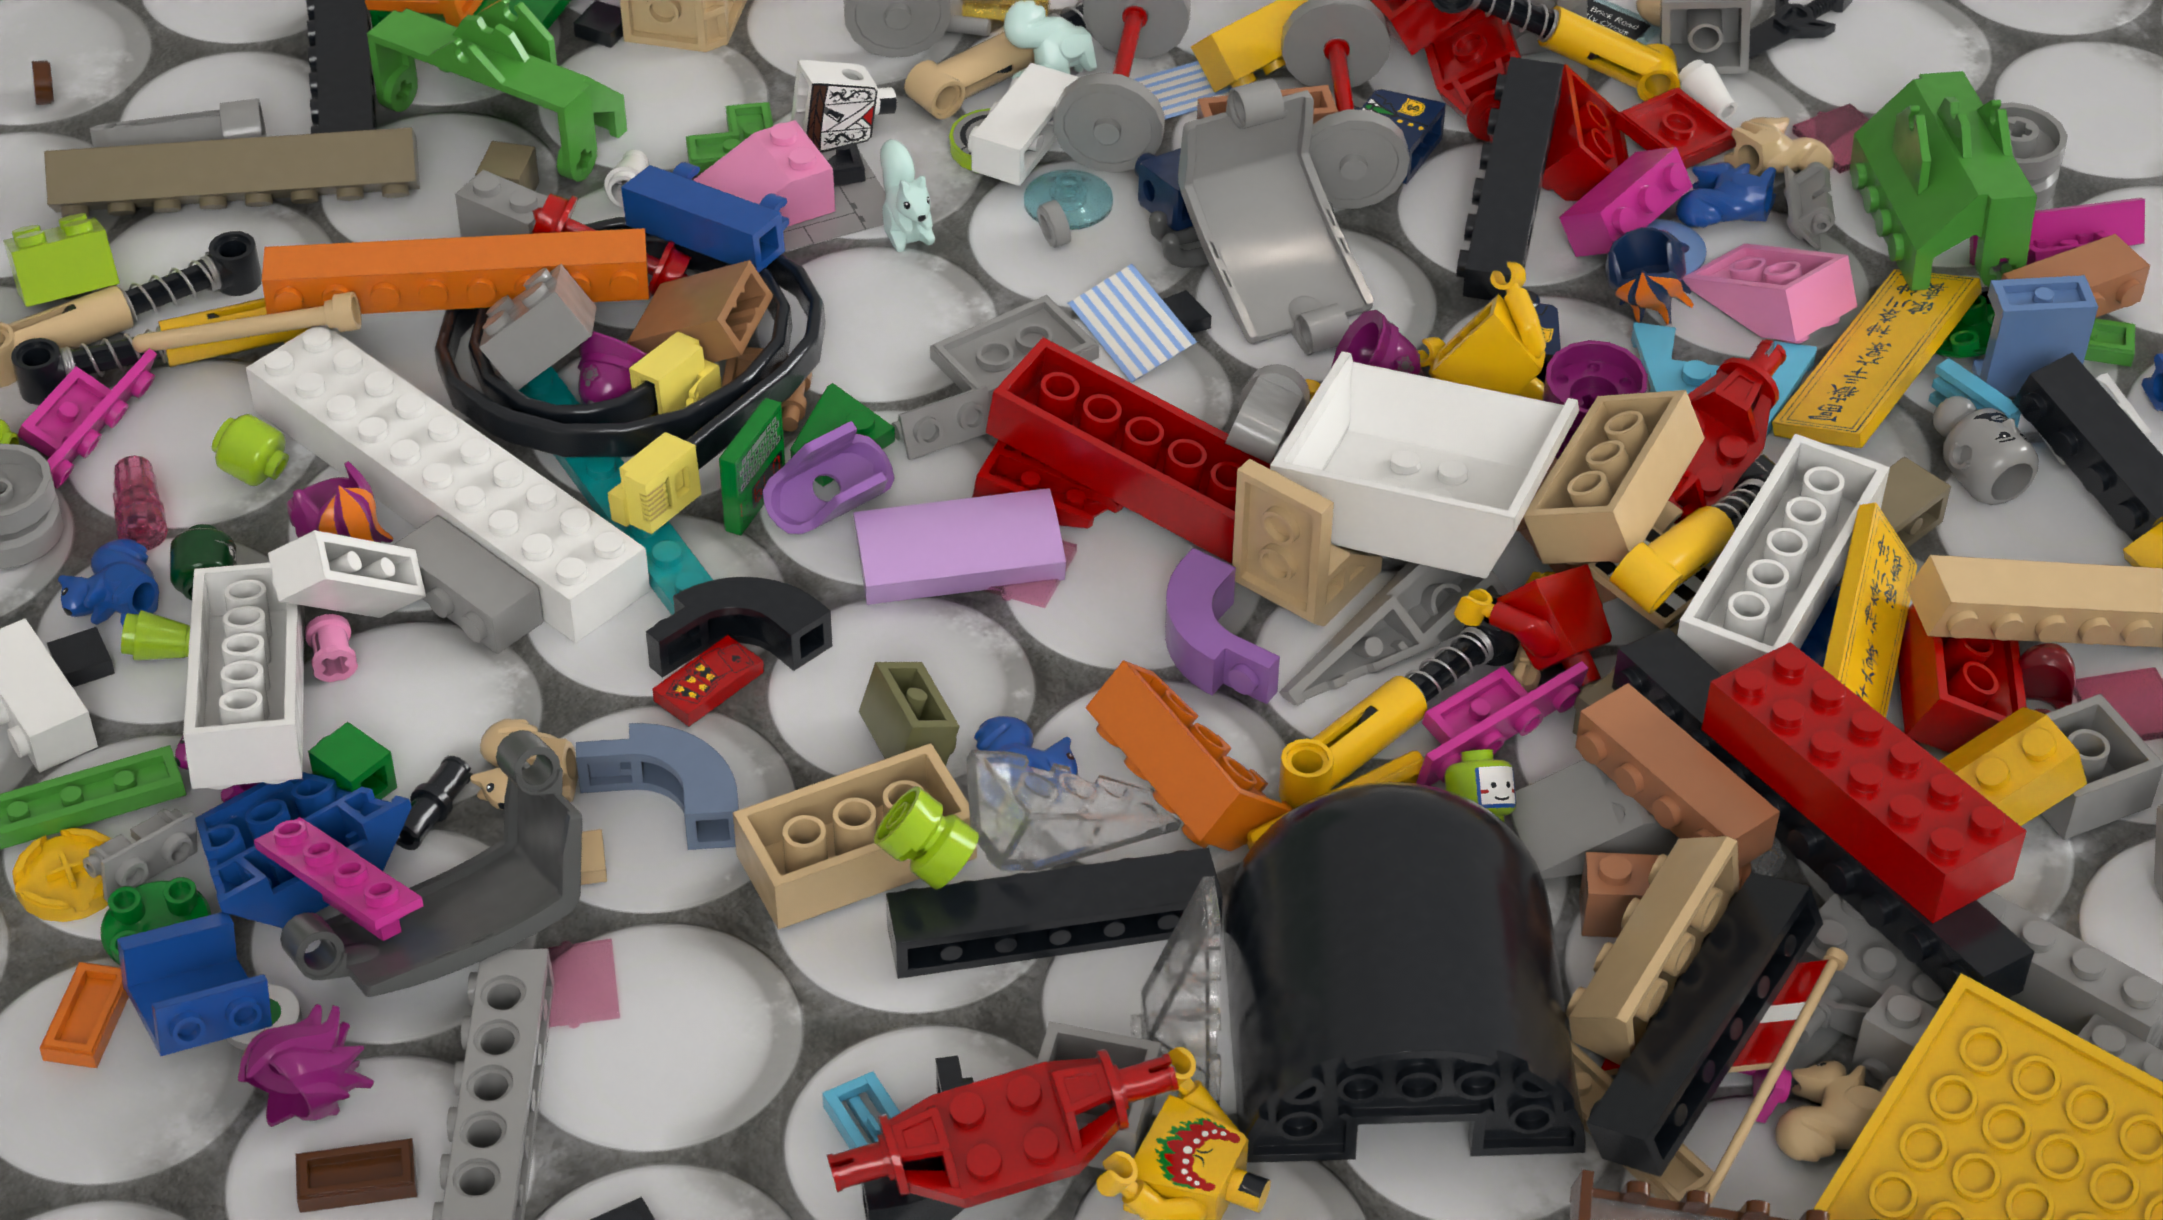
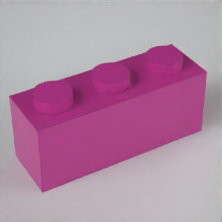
M1677 147L1635 152L1559 217L1576 257L1608 254L1615 240L1624 236L1626 232L1647 227L1693 187Z

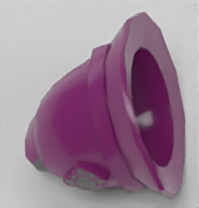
M1377 309L1363 312L1348 327L1336 348L1332 363L1333 366L1341 352L1351 353L1353 362L1425 376L1421 368L1420 355L1415 346L1399 332V328L1389 322Z
M593 331L592 336L579 345L581 360L577 368L580 370L578 392L581 402L587 405L616 398L630 391L632 387L629 368L647 354L619 339Z

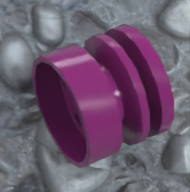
M1587 340L1572 343L1554 354L1547 364L1542 401L1565 405L1567 399L1571 398L1578 400L1579 412L1555 456L1557 459L1561 456L1597 396L1646 393L1647 373L1642 362L1629 350L1610 342Z

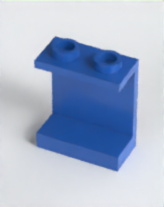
M220 912L117 939L123 987L160 1056L272 1027L268 980L264 974L248 978L237 959L234 923L229 914Z

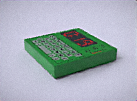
M765 398L764 401L762 400L719 457L724 527L727 532L739 536L743 534L764 505L763 489L768 479L785 465L781 402Z

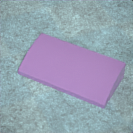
M1050 488L853 512L867 605L1065 580L1066 558Z

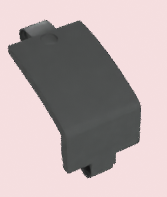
M519 730L512 732L501 741L496 753L497 765L508 777L504 797L503 839L456 867L410 887L409 889L422 897L423 907L399 919L402 932L382 941L344 914L324 920L323 917L315 913H302L290 919L282 929L280 941L283 950L302 974L312 980H328L350 976L365 996L374 997L410 988L474 965L540 932L574 910L579 903L581 895L582 815L562 795L563 769L560 766L556 753L536 734L530 731ZM537 755L532 765L526 761L531 756ZM316 940L321 941L318 948L312 952L305 953V950L312 942Z

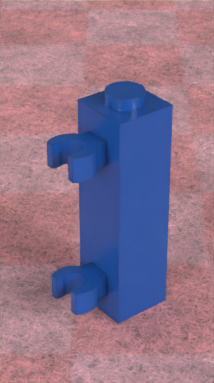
M687 162L678 164L672 173L649 165L621 187L626 226L634 229L645 228V233L667 241L671 240L677 245L731 265L750 260L758 273L785 252L783 230L789 225V218L782 216L779 210L787 204V198L770 193L762 199L760 204L753 203L691 180L700 172V167Z

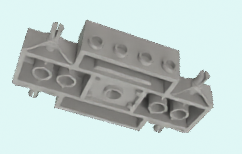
M1992 891L1977 899L1981 905L2034 950L2023 991L2008 999L2163 1082V1051L2158 1049L2163 1037V984ZM1834 892L1819 910L1824 924L1799 963L1823 960L1825 953L1830 947L1843 950L1849 959L1843 970H1836L1805 1027L1799 1043H1808L1820 1026L1825 1029L1831 1027L1858 1039L1849 1075L1858 1065L1865 1066V1086L1879 1091L1890 1077L1898 1075L1947 995L1940 986L1917 965L1910 962L1883 934L1870 926L1860 913L1839 894Z

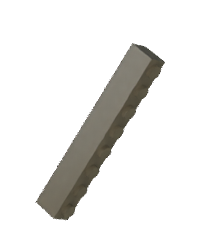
M412 127L44 151L47 205L56 213H61L62 218L86 213V216L89 217V211L107 210L108 215L126 216L135 214V208L153 207L154 212L172 213L181 211V205L199 204L200 209L218 210L227 208V202L245 201L246 206L263 207L272 205L275 198H291V203L309 204L318 202V196L336 195L337 200L355 201L364 199V193L382 192V197L401 198L409 196V190L420 189L417 138Z

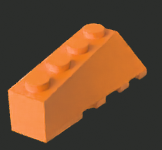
M1123 660L1085 707L1099 723L1096 727L1099 735L1113 746L1119 747L1127 756L1124 760L1125 765L1135 775L1149 781L1155 788L1152 794L1154 799L1163 808L1179 816L1185 823L1181 827L1183 833L1202 848L1212 845L1231 852L1247 844V834L1249 831L1294 809L1287 801L1280 803L1269 799L1262 792L1268 783L1254 769L1248 770L1233 758L1226 756L1232 748L1219 735H1216L1202 724L1195 723L1193 725L1199 715L1151 670Z

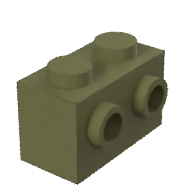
M875 662L859 713L884 758L887 759L932 743L946 766L949 756L956 748V736L960 726L922 662Z

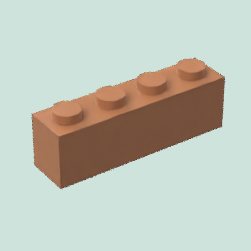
M1629 683L1580 711L1575 748L1587 762L1596 765L1611 778L1625 795L1634 798L1650 812L1663 828L1669 829L1679 839L1728 836L1737 840L1739 869L1772 848L1780 811Z

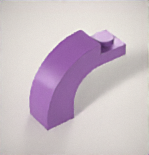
M1192 548L1176 566L1167 587L1165 640L1170 657L1178 670L1192 684L1212 696L1222 684H1225L1241 694L1268 704L1278 692L1280 656L1230 633L1220 625L1218 620L1234 603L1236 567Z

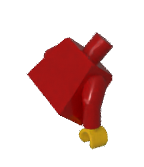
M1588 564L1559 573L1534 571L1525 585L1497 598L1498 602L1496 604H1492V596L1486 590L1481 588L1474 589L1469 592L1468 596L1461 597L1455 608V617L1465 625L1479 626L1486 616L1489 618L1490 625L1513 634L1521 643L1533 667L1538 671L1562 664L1566 671L1582 661L1588 667V671L1581 688L1602 679L1590 652L1610 643L1612 634L1603 610V603L1599 598Z

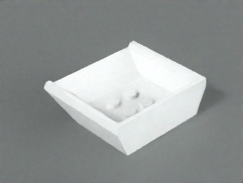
M1341 352L1272 461L1270 470H1274L1293 482L1334 502L1331 544L1486 579L1516 532L1579 412L1578 400L1568 398L1565 405L1357 363L1353 362L1351 353Z

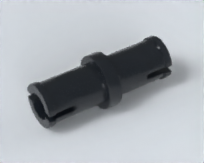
M456 756L445 757L428 782L422 783L415 788L410 796L412 808L398 837L397 845L407 850L418 849L422 840L436 822H442L449 816L453 809V800L463 787L471 781L470 777L473 775V773H469L471 767L464 760Z

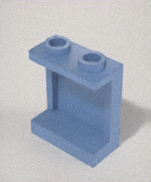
M2085 275L1991 280L1988 297L1995 316L1984 359L1973 361L1972 372L1975 376L2006 397H2012L2018 394L2031 373L2070 353H2073L2082 364L2084 363L2098 310V304Z

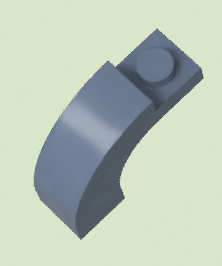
M629 723V739L576 742V763L580 793L648 790L660 793L676 802L684 812L688 850L736 847L733 812L739 810L736 781L724 758L702 739L669 726Z

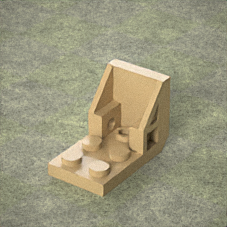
M620 0L624 42L709 52L728 44L747 0Z
M1248 459L1237 470L1232 566L1236 567L1235 582L1313 624L1325 627L1381 572L1382 556L1331 544L1334 502L1251 459Z

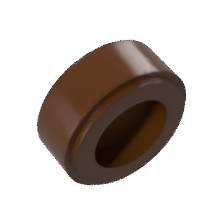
M48 60L32 61L35 104H52L54 96L50 62Z

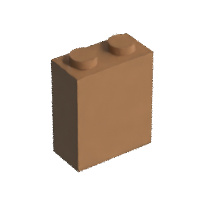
M750 260L661 283L628 339L627 344L648 354L678 331L699 340V346L703 348L704 359L712 363L742 356L770 304L773 294Z

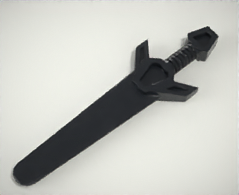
M1775 0V15L1750 29L1749 60L1790 39L1824 38L1835 32L1836 24L1817 20L1816 18L1830 10L1843 12L1853 0H1814L1805 6L1789 3L1788 0Z

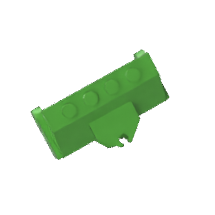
M498 0L481 10L477 15H467L458 27L407 8L402 13L394 10L367 33L376 95L380 105L396 112H403L412 104L418 88L415 59L439 67V70L443 72L455 73L552 110L558 114L561 148L557 157V170L565 178L581 182L591 173L597 158L595 125L608 129L610 135L616 138H620L627 131L624 95L588 76L558 66L554 37L523 2H519L514 6L517 16L513 15L509 10L508 6L511 0Z
M1964 71L1919 74V79L1910 81L1854 133L1849 170L1854 190H1859L1863 198L1865 212L1871 213L1875 221L1877 235L1884 238L1888 246L1890 260L1896 261L1911 291L1928 289L1931 280L1933 258L1973 235L1978 236L1975 269L1984 285L1990 287L1991 280H2002L2003 273L2026 266L2037 195L2013 156L2007 110L2000 109L2001 100H1990L1983 105ZM2006 258L2008 263L2002 264L2000 271L1994 272L1992 267L1997 266L2000 259Z

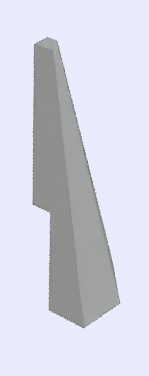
M1408 562L1279 693L1292 705H1299L1304 703L1305 700L1323 692L1337 689L1363 675L1377 672L1440 645L1441 642L1459 635L1465 626L1454 615L1455 608L1461 597L1468 596L1470 591L1479 588L1486 590L1490 595H1505L1509 592L1493 570L1484 579Z

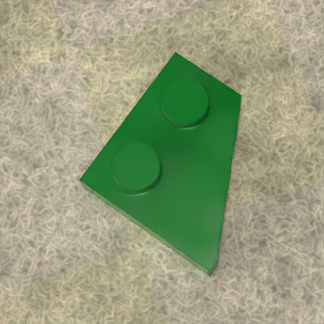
M831 383L825 389L790 448L791 458L808 442L850 421H853L857 428L856 434L870 437L882 449L895 442V427L837 385ZM819 476L814 481L824 487L834 481V479L829 476Z

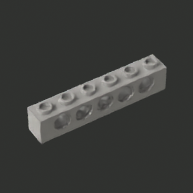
M506 949L480 961L478 972H470L468 1001L469 1005L473 1006L471 1016H463L461 1023L462 1049L466 1050L465 1061H457L455 1064L454 1089L455 1094L459 1096L458 1107H449L447 1136L449 1142H452L451 1154H442L440 1184L441 1188L445 1189L443 1202H435L432 1220H524L555 988L548 949Z

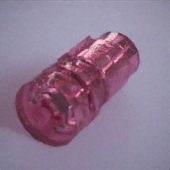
M135 455L125 457L118 461L113 471V500L118 539L134 540L145 546L147 550H151L159 546L166 539L168 532L165 509L159 497L157 479L153 466L148 459Z

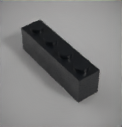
M2073 353L2031 373L2012 402L2020 410L2023 417L2047 441L2054 453L2080 479L2086 490L2093 494L2112 516L2118 527L2125 531L2134 542L2162 522L2163 455Z

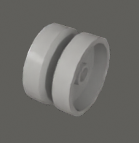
M2013 102L2001 103L2000 109L2007 110L2013 156L2037 195L2035 209L2045 206L2054 196L2068 135L2062 123L2046 111L2031 105Z
M0 443V569H7L26 565L49 552L58 543L64 529V523L58 497L55 493L50 466L46 459L38 451L23 445Z

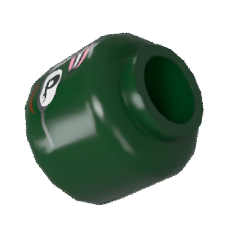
M208 524L194 525L178 534L171 542L170 581L174 588L184 594L189 600H192L194 569L236 565V545L233 539L226 533L217 530L214 526Z

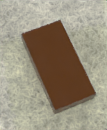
M412 1138L295 1154L297 1203L300 1213L418 1197L415 1149Z

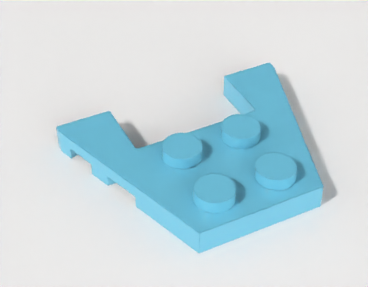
M1638 322L1633 324L1631 342L1633 348L1637 347L1639 360L1644 366L1651 386L1650 392L1686 390L1687 394H1689L1716 375V371L1720 366L1709 365L1699 360L1688 362L1673 360L1675 327ZM1774 341L1773 350L1779 344L1783 347L1787 356L1784 363L1772 375L1779 390V400L1770 410L1766 437L1773 428L1772 421L1783 409L1789 397L1798 390L1806 371L1810 372L1814 366L1816 346Z

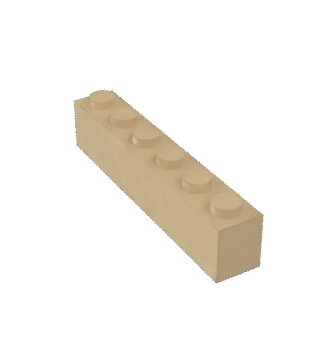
M1930 555L1907 588L1927 636L2163 648V568Z

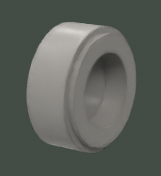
M1054 199L1039 205L1037 217L1042 233L1049 245L1056 248L1070 243L1071 231L1069 223L1058 201Z

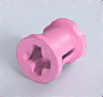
M324 614L311 620L305 627L304 635L308 646L313 648L314 656L311 659L314 676L325 682L345 680L352 676L357 670L358 664L355 651L350 648L348 642L351 638V626L348 620L336 614Z

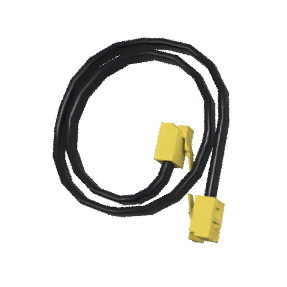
M614 217L584 224L597 231L634 229L626 226L625 217ZM645 233L647 254L661 259L669 241ZM675 244V248L678 251L691 257L687 269L706 272L731 265ZM781 254L759 272L773 294V298L767 307L774 320L772 339L749 367L738 377L721 387L719 365L704 359L703 348L699 346V340L677 331L629 368L632 387L630 391L616 398L587 405H555L532 399L497 376L489 359L479 348L484 331L482 327L489 317L486 314L489 308L446 310L434 352L438 372L453 407L493 436L512 444L565 458L634 456L619 467L621 483L608 492L611 520L625 527L632 525L653 534L702 494L699 469L728 447L762 400L764 401L765 398L781 402V404L784 403L820 362L826 323L824 303L806 270ZM781 288L797 298L808 318L804 338L789 355L792 333L791 307ZM472 326L473 329L468 348L471 366L483 394L461 379L454 363L461 337Z

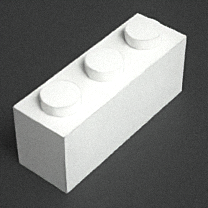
M1030 63L1019 78L1015 77L1012 80L1009 90L1002 99L994 102L989 115L980 126H975L972 129L968 139V150L972 152V171L1021 186L1057 140L1053 132V114L1056 103L1064 88L1079 77Z
M314 530L268 553L272 570V582L279 602L381 618L426 597L415 549Z
M26 618L0 629V726L7 723L9 726L7 734L19 758L28 755L38 772L41 773L98 748L89 711Z

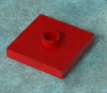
M1678 87L1617 113L1614 123L1615 127L1646 151L1677 147L1686 169L1736 146V141L1731 135L1734 129Z

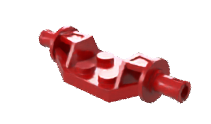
M1477 8L1470 12L1465 19L1457 22L1434 39L1424 49L1436 89L1443 101L1466 120L1469 131L1476 138L1491 141L1492 144L1493 135H1487V127L1491 108L1499 109L1501 101L1494 100L1498 74L1507 75L1510 57H1522L1511 24L1507 22V24L1503 25V19L1492 14L1486 17L1485 11Z
M1768 339L1761 340L1749 360L1735 357L1724 360L1717 369L1716 375L1688 394L1705 439L1668 500L1683 511L1681 517L1674 522L1675 524L1682 521L1698 508L1711 506L1719 499L1725 497L1733 490L1735 484L1749 466L1762 455L1765 447L1770 410L1779 400V390L1772 375L1784 363L1787 356L1785 350L1779 344H1777L1770 355L1767 354L1774 341Z
M1102 1049L1096 1051V1058L1044 1061L933 1094L891 1119H888L887 1114L878 1116L882 1134L877 1135V1142L836 1154H828L827 1159L836 1190L840 1192L845 1188L888 1176L890 1181L895 1180L901 1197L912 1193L962 1208H969L1078 1175L1118 1130L1122 1131L1129 1128L1126 1111L1129 1110V1103L1165 1092L1179 1090L1174 1067H1170L1172 1061L1169 1054L1166 1053L1161 1057L1118 1069L1116 1064H1112L1107 1050ZM1103 1103L1109 1105L1110 1110L1078 1131L1076 1115ZM941 1156L945 1171L903 1169L907 1161Z

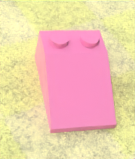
M796 120L779 123L771 128L754 132L693 180L756 204H760L762 199L770 193L787 198V204L779 210L782 216L789 218V225L787 227L835 212L833 168Z
M1744 243L1683 277V281L1691 291L1758 336L1777 339L1786 343L1799 344L1807 341L1809 334L1821 327L1838 323L1840 316L1857 307L1849 258L1845 254Z

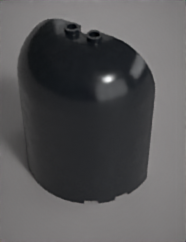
M1407 782L1367 783L1334 790L1303 803L1267 829L1251 847L1239 866L1227 897L1224 915V944L1238 1129L1249 1140L1247 1163L1356 1160L1358 1125L1470 1121L1468 1134L1470 1156L1585 1153L1586 1137L1548 894L1536 861L1512 829L1492 812L1468 798L1438 787Z

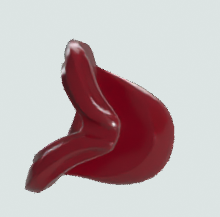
M2043 643L2032 646L2022 653L2019 664L2022 668L2026 700H2039L2050 704L2056 710L2071 705L2076 670L2069 652L2058 644ZM2035 709V711L2044 714L2051 712L2046 709Z

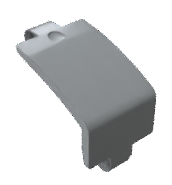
M1268 78L1231 88L1228 93L1226 112L1184 124L1178 183L1189 216L1212 272L1246 340L1249 343H1257L1292 333L1303 352L1310 355L1337 347L1350 326L1347 316L1370 310L1373 307V297L1338 225L1309 153L1313 127L1314 99L1309 91L1306 90L1282 96L1276 81Z

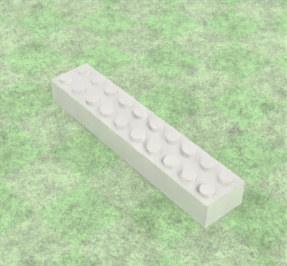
M327 325L311 327L246 367L254 411L347 478L349 476L344 463L349 461L370 484L374 498L414 527L419 528L439 515L539 587L543 620L574 643L580 641L650 591L646 548L336 331L329 329Z

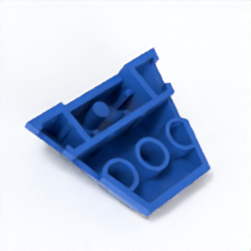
M302 772V779L288 780L281 784L261 782L199 815L195 820L208 860L210 874L215 885L221 911L284 928L286 923L296 915L317 913L328 907L329 904L323 901L320 892L258 851L255 847L254 839L273 831L282 822L301 817L384 871L412 806L409 798L396 795L391 800L392 802L375 798L372 789L360 787L350 792L338 789L334 779Z

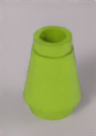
M140 610L139 615L127 613L122 630L121 653L133 655V660L188 657L190 625L144 610Z

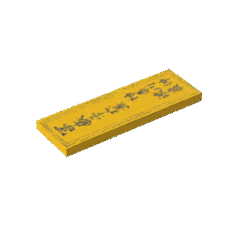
M1894 269L1772 421L1774 436L1792 439L1794 434H1798L1825 444L1862 448L1982 293L1980 278L1931 273L1928 289L1911 291L1900 269Z
M1874 502L1859 505L1823 668L1886 718L1911 599L1907 588L1915 578L1917 564L1878 504Z

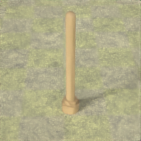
M354 292L334 294L332 300H326L324 306L139 334L133 338L132 346L135 351L145 353L149 348L153 351H160L327 325L329 329L337 328L339 332L353 331L361 328V310L358 298Z

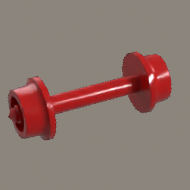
M550 193L543 208L539 207L532 211L536 220L532 234L597 230L571 219L578 198L573 195L571 198L565 199ZM669 240L661 259L647 254L648 274L652 276L648 286L649 299L654 296L661 283L688 276L685 272L691 257L678 251L675 248V242Z

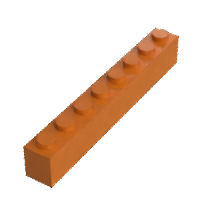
M645 228L264 247L262 286L267 314L324 306V302L332 300L334 294L354 292L356 294L361 314L490 308L507 295L513 300L525 291L524 283L542 268H546L550 272L560 264L564 266L592 302L649 300Z

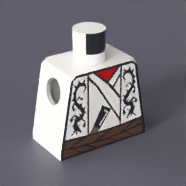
M813 60L797 61L791 121L796 120L821 153L854 142L856 144L867 142L872 137L874 116L895 113L897 100L894 89L892 87L877 88L876 83L864 66L860 64Z

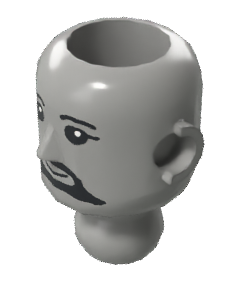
M1963 396L1949 397L1938 405L1933 414V425L1937 433L1946 438L1943 444V460L1951 473L1973 498L1989 505L2003 504L2018 497L2031 485L2038 471V454L2029 440L2016 427L2014 419H2009L2003 412L1994 408L1977 410L1974 403Z

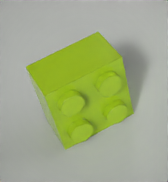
M86 213L74 214L59 219V227L41 231L40 225L25 226L13 230V238L3 240L18 294L26 307L120 284L106 231L96 218L87 219Z

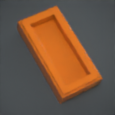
M79 962L39 1048L43 1061L90 1068L98 1067L129 998L122 984L120 967Z

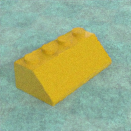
M2022 707L1939 760L2020 826L2087 785L2080 754L2076 747L2047 714L2026 707Z

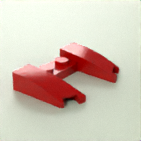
M1000 440L996 442L976 475L972 496L973 498L1050 488L1059 525L1086 529L1093 526L1096 516L1107 510L1117 513L1124 507Z

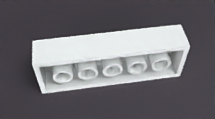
M1794 434L1681 617L1677 636L1721 675L1790 642L1800 649L1844 574L1859 505L1876 502L1881 509L1890 467Z
M270 562L194 569L183 731L192 789L211 788L221 790L240 784L261 782L281 784L288 780L302 779L305 610L303 605L278 601L277 592L272 582Z

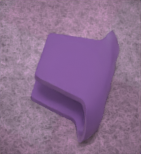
M850 421L805 444L779 471L768 479L763 489L764 505L768 515L778 527L788 534H803L842 516L891 488L895 478L888 456L873 439L865 435L856 434L857 428L853 421ZM819 476H829L839 485L840 493L835 495L830 501L819 499L813 491V482Z

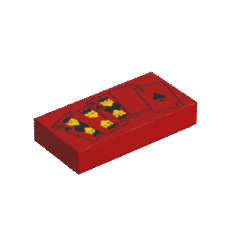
M727 635L652 689L653 700L690 727L763 674V660Z

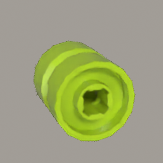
M915 786L902 795L890 808L877 828L874 843L897 861L902 862L909 859L910 871L933 889L938 890L950 882L964 867L976 848L979 835L977 831L956 815L950 814L944 817L943 805L922 788Z

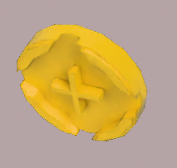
M82 828L60 830L61 836L47 840L45 835L33 841L18 856L12 870L17 899L28 913L43 920L67 922L87 918L108 906V902L104 900L102 876L99 875L92 878L83 865V859L89 856L91 848L111 840L110 837L96 830Z

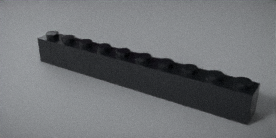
M1668 627L1618 648L1612 688L1617 690L1629 683L1778 809L1780 814L1775 837L1797 859L1804 862L1826 882L1833 892L1839 894L1860 913L1870 926L1876 928L1910 962L1917 965L1940 986L1946 995H1948L1961 973L2007 998L2023 991L2034 950L1977 900L1935 923L1930 922L1701 730L1710 682L1722 675Z

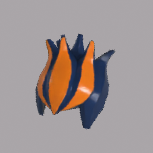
M1641 227L1626 232L1624 236L1613 242L1607 256L1605 272L1609 288L1614 290L1616 296L1621 299L1619 305H1623L1625 302L1631 305L1635 320L1638 323H1641L1645 309L1648 308L1658 311L1666 325L1671 324L1672 298L1691 308L1694 306L1691 299L1685 294V292L1690 294L1692 291L1682 279L1686 275L1685 253L1689 250V246L1665 230Z

